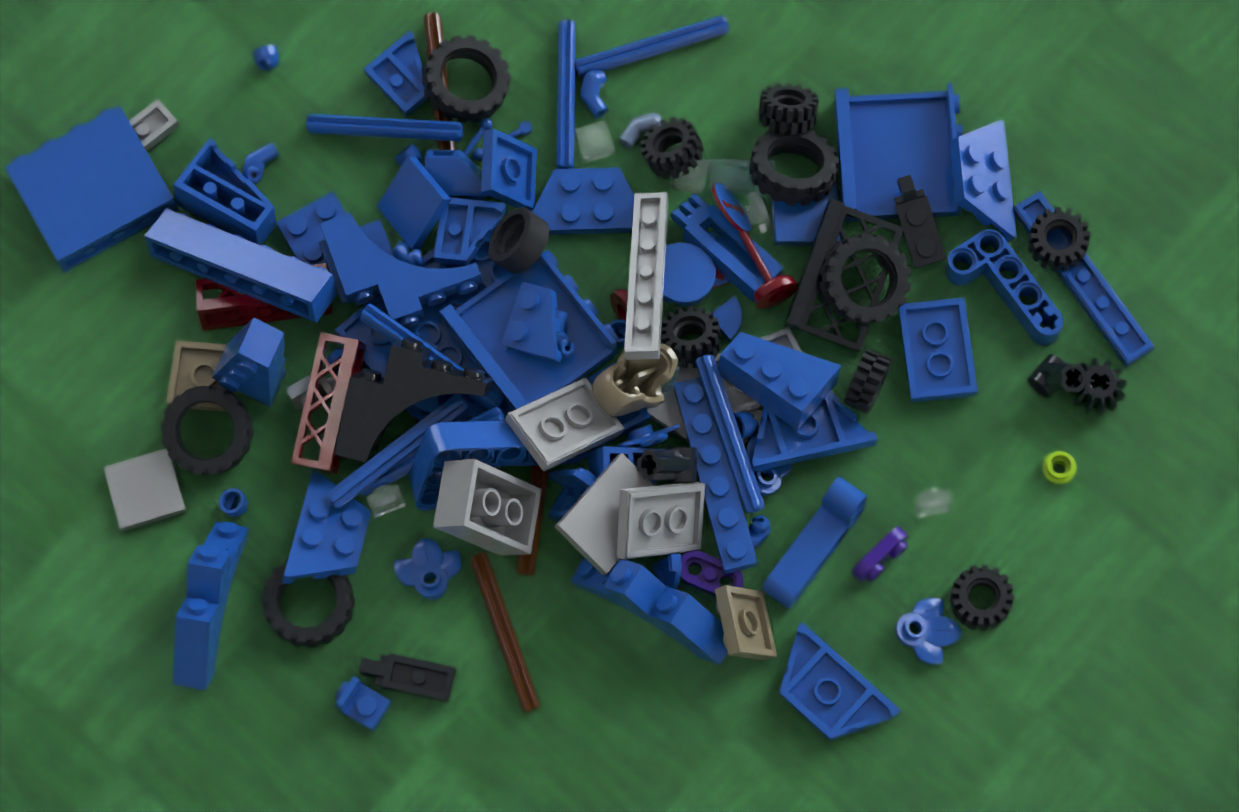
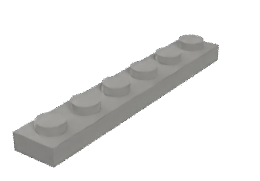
M667 192L634 194L624 347L626 360L660 359L668 218Z

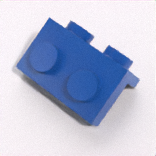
M565 468L564 470L551 471L548 478L563 488L548 512L547 517L558 523L593 484L596 477L583 468L573 470Z

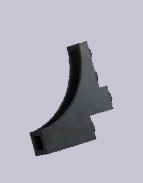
M403 338L402 341L391 345L384 378L381 377V372L372 369H362V372H357L350 377L334 454L368 462L375 456L378 444L389 425L406 408L427 398L444 394H472L484 397L491 390L493 378L484 376L485 372L476 368L466 367L464 371L452 368V363L445 360L433 359L431 363L429 362L431 349L422 347L423 342L419 340Z

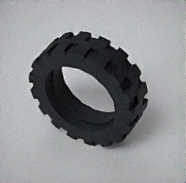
M461 35L453 36L450 41L444 40L439 43L438 48H434L424 67L422 85H425L424 94L426 98L432 101L431 106L436 111L440 110L443 112L442 116L451 119L452 117L460 123H466V121L471 120L472 123L481 122L484 117L490 118L501 107L510 88L511 73L507 72L509 65L506 59H502L500 50L489 46L490 42L482 39V41L476 40V36L467 35L466 38H461ZM459 58L469 59L480 64L490 76L492 90L486 97L473 101L461 99L453 95L442 81L441 69L443 65L450 60Z
M768 130L765 132L764 137L760 136L756 140L755 146H753L749 174H752L751 181L754 186L758 185V191L764 196L768 194L771 196V200L778 203L779 201L786 202L785 205L794 206L795 203H800L801 206L810 205L811 201L816 203L821 201L824 194L828 195L831 192L837 175L839 158L835 157L836 149L834 146H829V141L824 136H817V132L813 130H808L805 133H801L798 130L797 134H791L790 131H785V134L779 133L780 130H775L774 132ZM782 153L802 155L812 160L818 167L819 173L809 178L796 179L786 177L775 171L768 160Z
M861 234L838 242L833 246V250L826 254L824 258L826 260L825 264L820 268V275H822V282H819L821 291L824 290L826 304L833 307V312L837 316H843L846 318V321L852 323L866 324L878 322L894 315L898 307L903 306L906 302V292H910L911 283H908L911 269L906 266L905 261L907 258L905 254L897 250L898 246L894 242H888L881 235ZM860 251L872 252L880 257L887 266L890 277L889 288L885 297L878 304L869 307L859 306L852 302L845 294L841 283L843 265L851 255Z
M200 386L187 389L172 400L173 403L164 412V422H161V432H163L162 444L167 449L169 458L175 461L181 469L197 475H215L229 471L243 460L242 458L251 447L250 442L254 435L251 424L253 421L251 414L246 409L245 403L239 400L234 393L220 387ZM207 402L218 404L228 411L233 420L235 430L232 444L226 452L216 458L209 459L197 457L188 451L181 440L180 433L182 419L188 410L200 403Z
M286 559L284 565L274 568L271 572V578L267 579L264 584L265 591L261 599L263 612L270 627L282 640L288 641L296 647L308 646V648L318 647L317 644L324 643L326 645L332 642L333 637L336 635L340 636L346 630V624L350 623L353 617L352 611L355 608V598L347 575H330L325 578L334 587L337 600L333 613L326 621L314 627L303 628L295 626L285 619L281 611L280 600L283 591L289 585L282 583L288 561Z

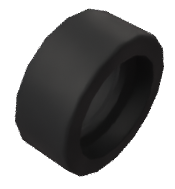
M525 207L516 208L509 212L499 222L492 234L488 250L490 259L513 274L528 270L545 250L549 239L550 229L548 223Z

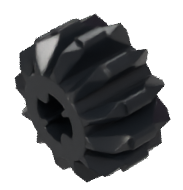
M1096 357L1091 360L1090 366L1084 362L1080 363L1086 371V385L1079 393L1069 392V394L1077 395L1074 400L1075 406L1084 403L1086 404L1084 410L1086 414H1089L1092 408H1096L1099 416L1104 415L1105 408L1112 412L1115 411L1118 406L1117 401H1123L1126 395L1122 389L1126 387L1127 381L1118 378L1122 372L1121 368L1110 370V360H1106L1104 365L1100 366ZM1092 384H1094L1095 386H1099L1101 384L1104 388L1103 390L1100 387L1093 389Z

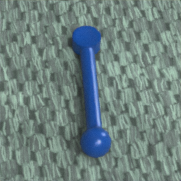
M485 118L481 120L480 129L463 151L467 157L483 136L484 131L492 128L493 125L490 119Z
M523 121L518 129L508 135L513 138L521 134L529 135L532 131V125L528 121ZM477 148L473 151L472 156L476 161L482 160L483 149Z

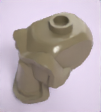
M660 344V359L626 360L623 351L616 364L604 370L593 382L592 391L597 404L605 413L616 417L638 411L644 407H658L664 402L661 385L671 380L678 364L675 352L670 346Z

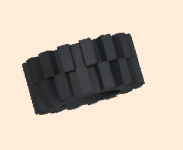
M776 83L775 87L769 85L760 94L758 120L762 122V126H770L769 130L773 132L778 129L781 134H785V131L797 134L798 130L801 133H805L807 129L812 130L817 121L819 103L817 94L815 92L811 93L812 89L808 87L802 89L800 84H797L796 87L791 86L792 83H786V86Z
M670 117L669 123L663 119L660 121L661 126L652 125L650 128L653 132L649 133L646 131L643 135L646 140H641L640 143L642 147L640 149L641 154L652 173L654 172L657 177L662 175L663 179H669L671 174L676 179L679 178L680 172H683L684 175L690 173L687 169L690 166L693 169L697 167L698 164L695 160L701 161L703 157L701 152H704V146L690 121L687 122L685 118L681 117L678 121L676 117ZM680 143L676 149L664 153L670 146Z
M1055 207L1054 212H1051L1049 208L1044 211L1043 216L1039 214L1036 217L1035 223L1032 224L1028 237V243H1030L1028 249L1029 253H1034L1033 260L1035 262L1038 260L1042 261V268L1046 269L1047 265L1052 266L1051 271L1057 272L1058 267H1062V271H1068L1070 265L1073 268L1076 267L1079 261H1082L1085 257L1091 233L1087 231L1089 226L1087 221L1081 222L1082 215L1079 213L1075 216L1071 215L1073 209L1067 208L1066 212H1061V207ZM1062 229L1070 235L1072 244L1064 250L1054 249L1048 244L1046 235L1051 230Z
M688 306V311L683 312L681 307L677 309V315L671 311L667 314L668 320L663 318L661 344L670 346L678 358V363L681 362L682 368H687L688 363H693V368H697L695 361L703 355L708 354L713 355L714 358L717 357V351L720 352L721 349L720 327L717 317L714 318L711 311L705 314V308L699 307L697 311H694V306ZM686 334L702 335L690 341L679 339Z
M869 348L866 349L849 384L844 404L869 414L885 383L893 359Z
M983 564L981 568H977V565L971 566L970 570L966 571L965 569L961 572L959 578H956L950 594V606H953V614L955 617L959 616L961 624L965 625L967 623L971 625L969 629L975 630L976 627H980L981 631H986L991 626L994 629L999 626L1001 621L1004 622L1012 608L1014 601L1012 583L1008 584L1007 575H1000V569L996 567L991 570L988 569L989 565ZM976 586L990 588L995 595L994 605L985 610L975 608L969 601L971 589Z

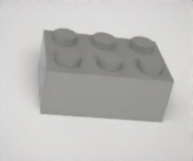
M476 459L444 461L433 528L500 556L531 554L542 489Z

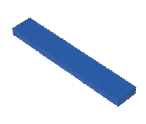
M1041 191L1013 207L1014 215L1028 234H1030L1032 224L1035 223L1036 217L1039 214L1043 216L1044 211L1049 208L1051 212H1054L1053 207ZM1062 229L1051 230L1046 235L1048 244L1054 249L1064 250L1072 244L1070 235ZM1085 254L1082 261H1079L1076 267L1073 268L1070 265L1068 271H1062V267H1058L1057 274L1125 367L1154 350L1155 346L1087 254Z

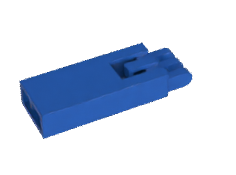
M692 194L688 198L689 203L684 201L679 205L680 210L675 209L670 213L672 220L684 230L682 239L685 242L702 248L711 257L715 269L748 299L754 302L755 291L765 281L739 236V231L715 205L709 206L697 194ZM711 227L726 241L718 243L715 240L717 234L715 232L711 234L707 229ZM752 240L771 277L781 276L784 267Z

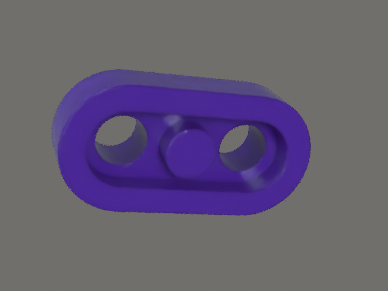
M897 526L857 563L851 573L861 583L866 579L873 582L884 571L885 567L882 565L890 557L895 560L908 548L909 545L905 541L909 535L900 526Z
M696 550L689 551L681 557V580L686 585L715 597V589L722 587L720 581L725 578L732 581V586L743 588V575L741 571L724 574L720 559ZM691 566L701 568V572L698 575H692L688 570Z

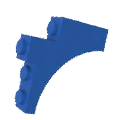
M351 212L320 223L348 303L364 304L375 298L374 295L380 293L388 316L406 329L419 324V320L424 318L422 305H438L444 302L447 296L459 293V295L469 294L475 291L478 285L482 284L481 273L477 263L456 268L436 269L412 265L394 258L367 238L357 225Z
M216 521L203 546L197 545L187 563L186 598L175 620L173 685L206 691L216 672L219 638L226 603L240 556L248 540L249 527L238 526L232 522L222 523Z
M584 558L570 580L579 589L604 598L645 620L700 659L720 665L728 653L723 642L724 631L722 622L690 594L667 587L641 564L620 559L607 574L602 575Z

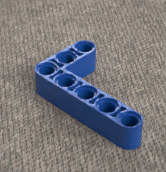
M506 421L441 422L431 425L425 431L408 479L417 508L423 511H430L437 507L444 461L476 459L492 467L538 465V463ZM589 450L558 465L581 462L588 456Z

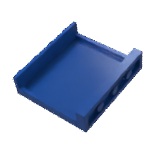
M947 83L946 91L862 96H849L848 88L835 89L834 111L839 158L841 202L844 203V206L881 220L898 219L894 208L896 206L894 198L901 196L897 180L898 178L911 175L916 191L923 189L925 196H927L933 217L960 216L962 207L956 203L950 141L962 136L963 133L962 125L956 124L955 114L960 113L959 94H953V84ZM846 215L843 222L858 220Z
M120 105L114 109L109 108L98 114L97 118L86 124H78L72 127L67 134L58 139H50L44 142L39 149L28 155H20L14 158L11 164L5 166L7 173L64 273L153 225L166 208L174 212L179 211L173 196Z
M548 249L545 252L543 251L539 259L528 270L518 274H513L509 271L457 309H454L449 304L440 311L443 324L475 365L485 372L484 376L493 378V388L502 395L504 402L511 411L583 379L618 354L617 334L608 323L603 325L596 316L599 314L593 303L588 298L584 301L577 293L579 290L577 284L569 274L563 276L557 269L559 263ZM522 282L549 288L556 292L557 310L568 313L563 331L569 340L574 343L575 348L573 354L562 358L561 362L516 351L501 345Z

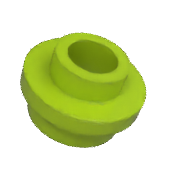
M1064 451L1050 453L1046 456L1042 465L1045 478L1057 485L1070 482L1077 470L1074 458ZM1061 464L1065 468V472L1061 474L1056 473L1053 470V466Z

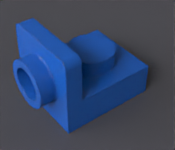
M353 676L349 683L345 681L335 696V699L338 700L336 707L339 712L372 732L376 730L392 705L391 700L362 684L360 679Z

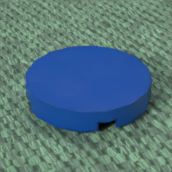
M681 242L666 245L663 301L669 304L672 302L679 304L678 306L688 307L699 304L709 296L715 283L716 269L711 257L702 248L691 243Z

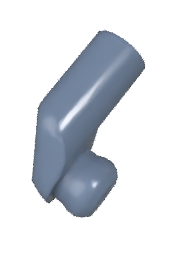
M652 112L633 118L618 141L626 148L631 149L643 132L649 130L651 133L653 132L650 128L652 125L661 126V115Z

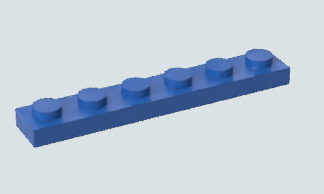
M698 377L674 383L673 388L689 447L697 448V477L700 483L705 484L704 502L723 572L728 574L757 567L758 562L736 482L701 378Z

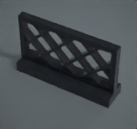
M831 199L825 207L798 282V289L793 296L783 326L790 327L792 330L803 331L860 352L870 323L860 324L856 322L859 329L856 342L842 337L837 325L846 322V318L835 322L820 290L819 282H822L820 268L825 264L826 260L824 258L826 254L833 250L838 235H840L842 241L847 238L842 228L846 215L859 221L863 232L858 235H871L876 230L884 229L894 233L892 242L897 246L904 228L844 206L843 202ZM866 223L871 224L875 227L868 229ZM873 253L859 260L853 254L850 256L853 263L842 267V272L855 266L863 284L846 291L841 280L843 290L850 299L849 294L865 288L870 298L868 307L876 305L888 275L887 266L880 257ZM876 257L881 272L878 277L867 281L860 263ZM877 282L872 292L870 285ZM818 296L821 303L813 306L815 299ZM823 307L830 325L821 329L807 325L810 313ZM833 328L836 335L826 331Z

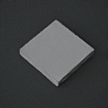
M166 448L104 467L119 528L122 532L187 512L173 461L168 456Z

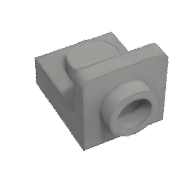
M311 375L285 389L297 411L304 407ZM324 376L319 380L317 388L324 397L334 391L336 382L332 376L328 379ZM315 396V401H314V403H316L317 401H319V399H318L317 396Z

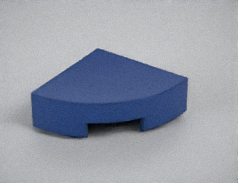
M735 296L712 312L714 318L717 317L721 334L729 343L737 336L742 322L741 306Z
M670 554L653 565L655 577L669 588L677 589L682 572L681 554Z

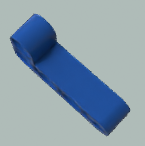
M993 229L981 231L950 252L945 275L952 284L963 286L984 274L1035 343L1041 346H1049L1058 340L1063 326V317L1060 311L998 231ZM991 245L996 249V252L986 253L981 249V246ZM964 262L969 266V269L960 271L953 264ZM1009 270L1015 274V278H1003L1000 272ZM1029 296L1034 300L1035 304L1025 305L1019 298Z
M837 477L825 493L821 507L770 573L761 590L786 608L791 609L856 523L866 507L868 496L842 477Z

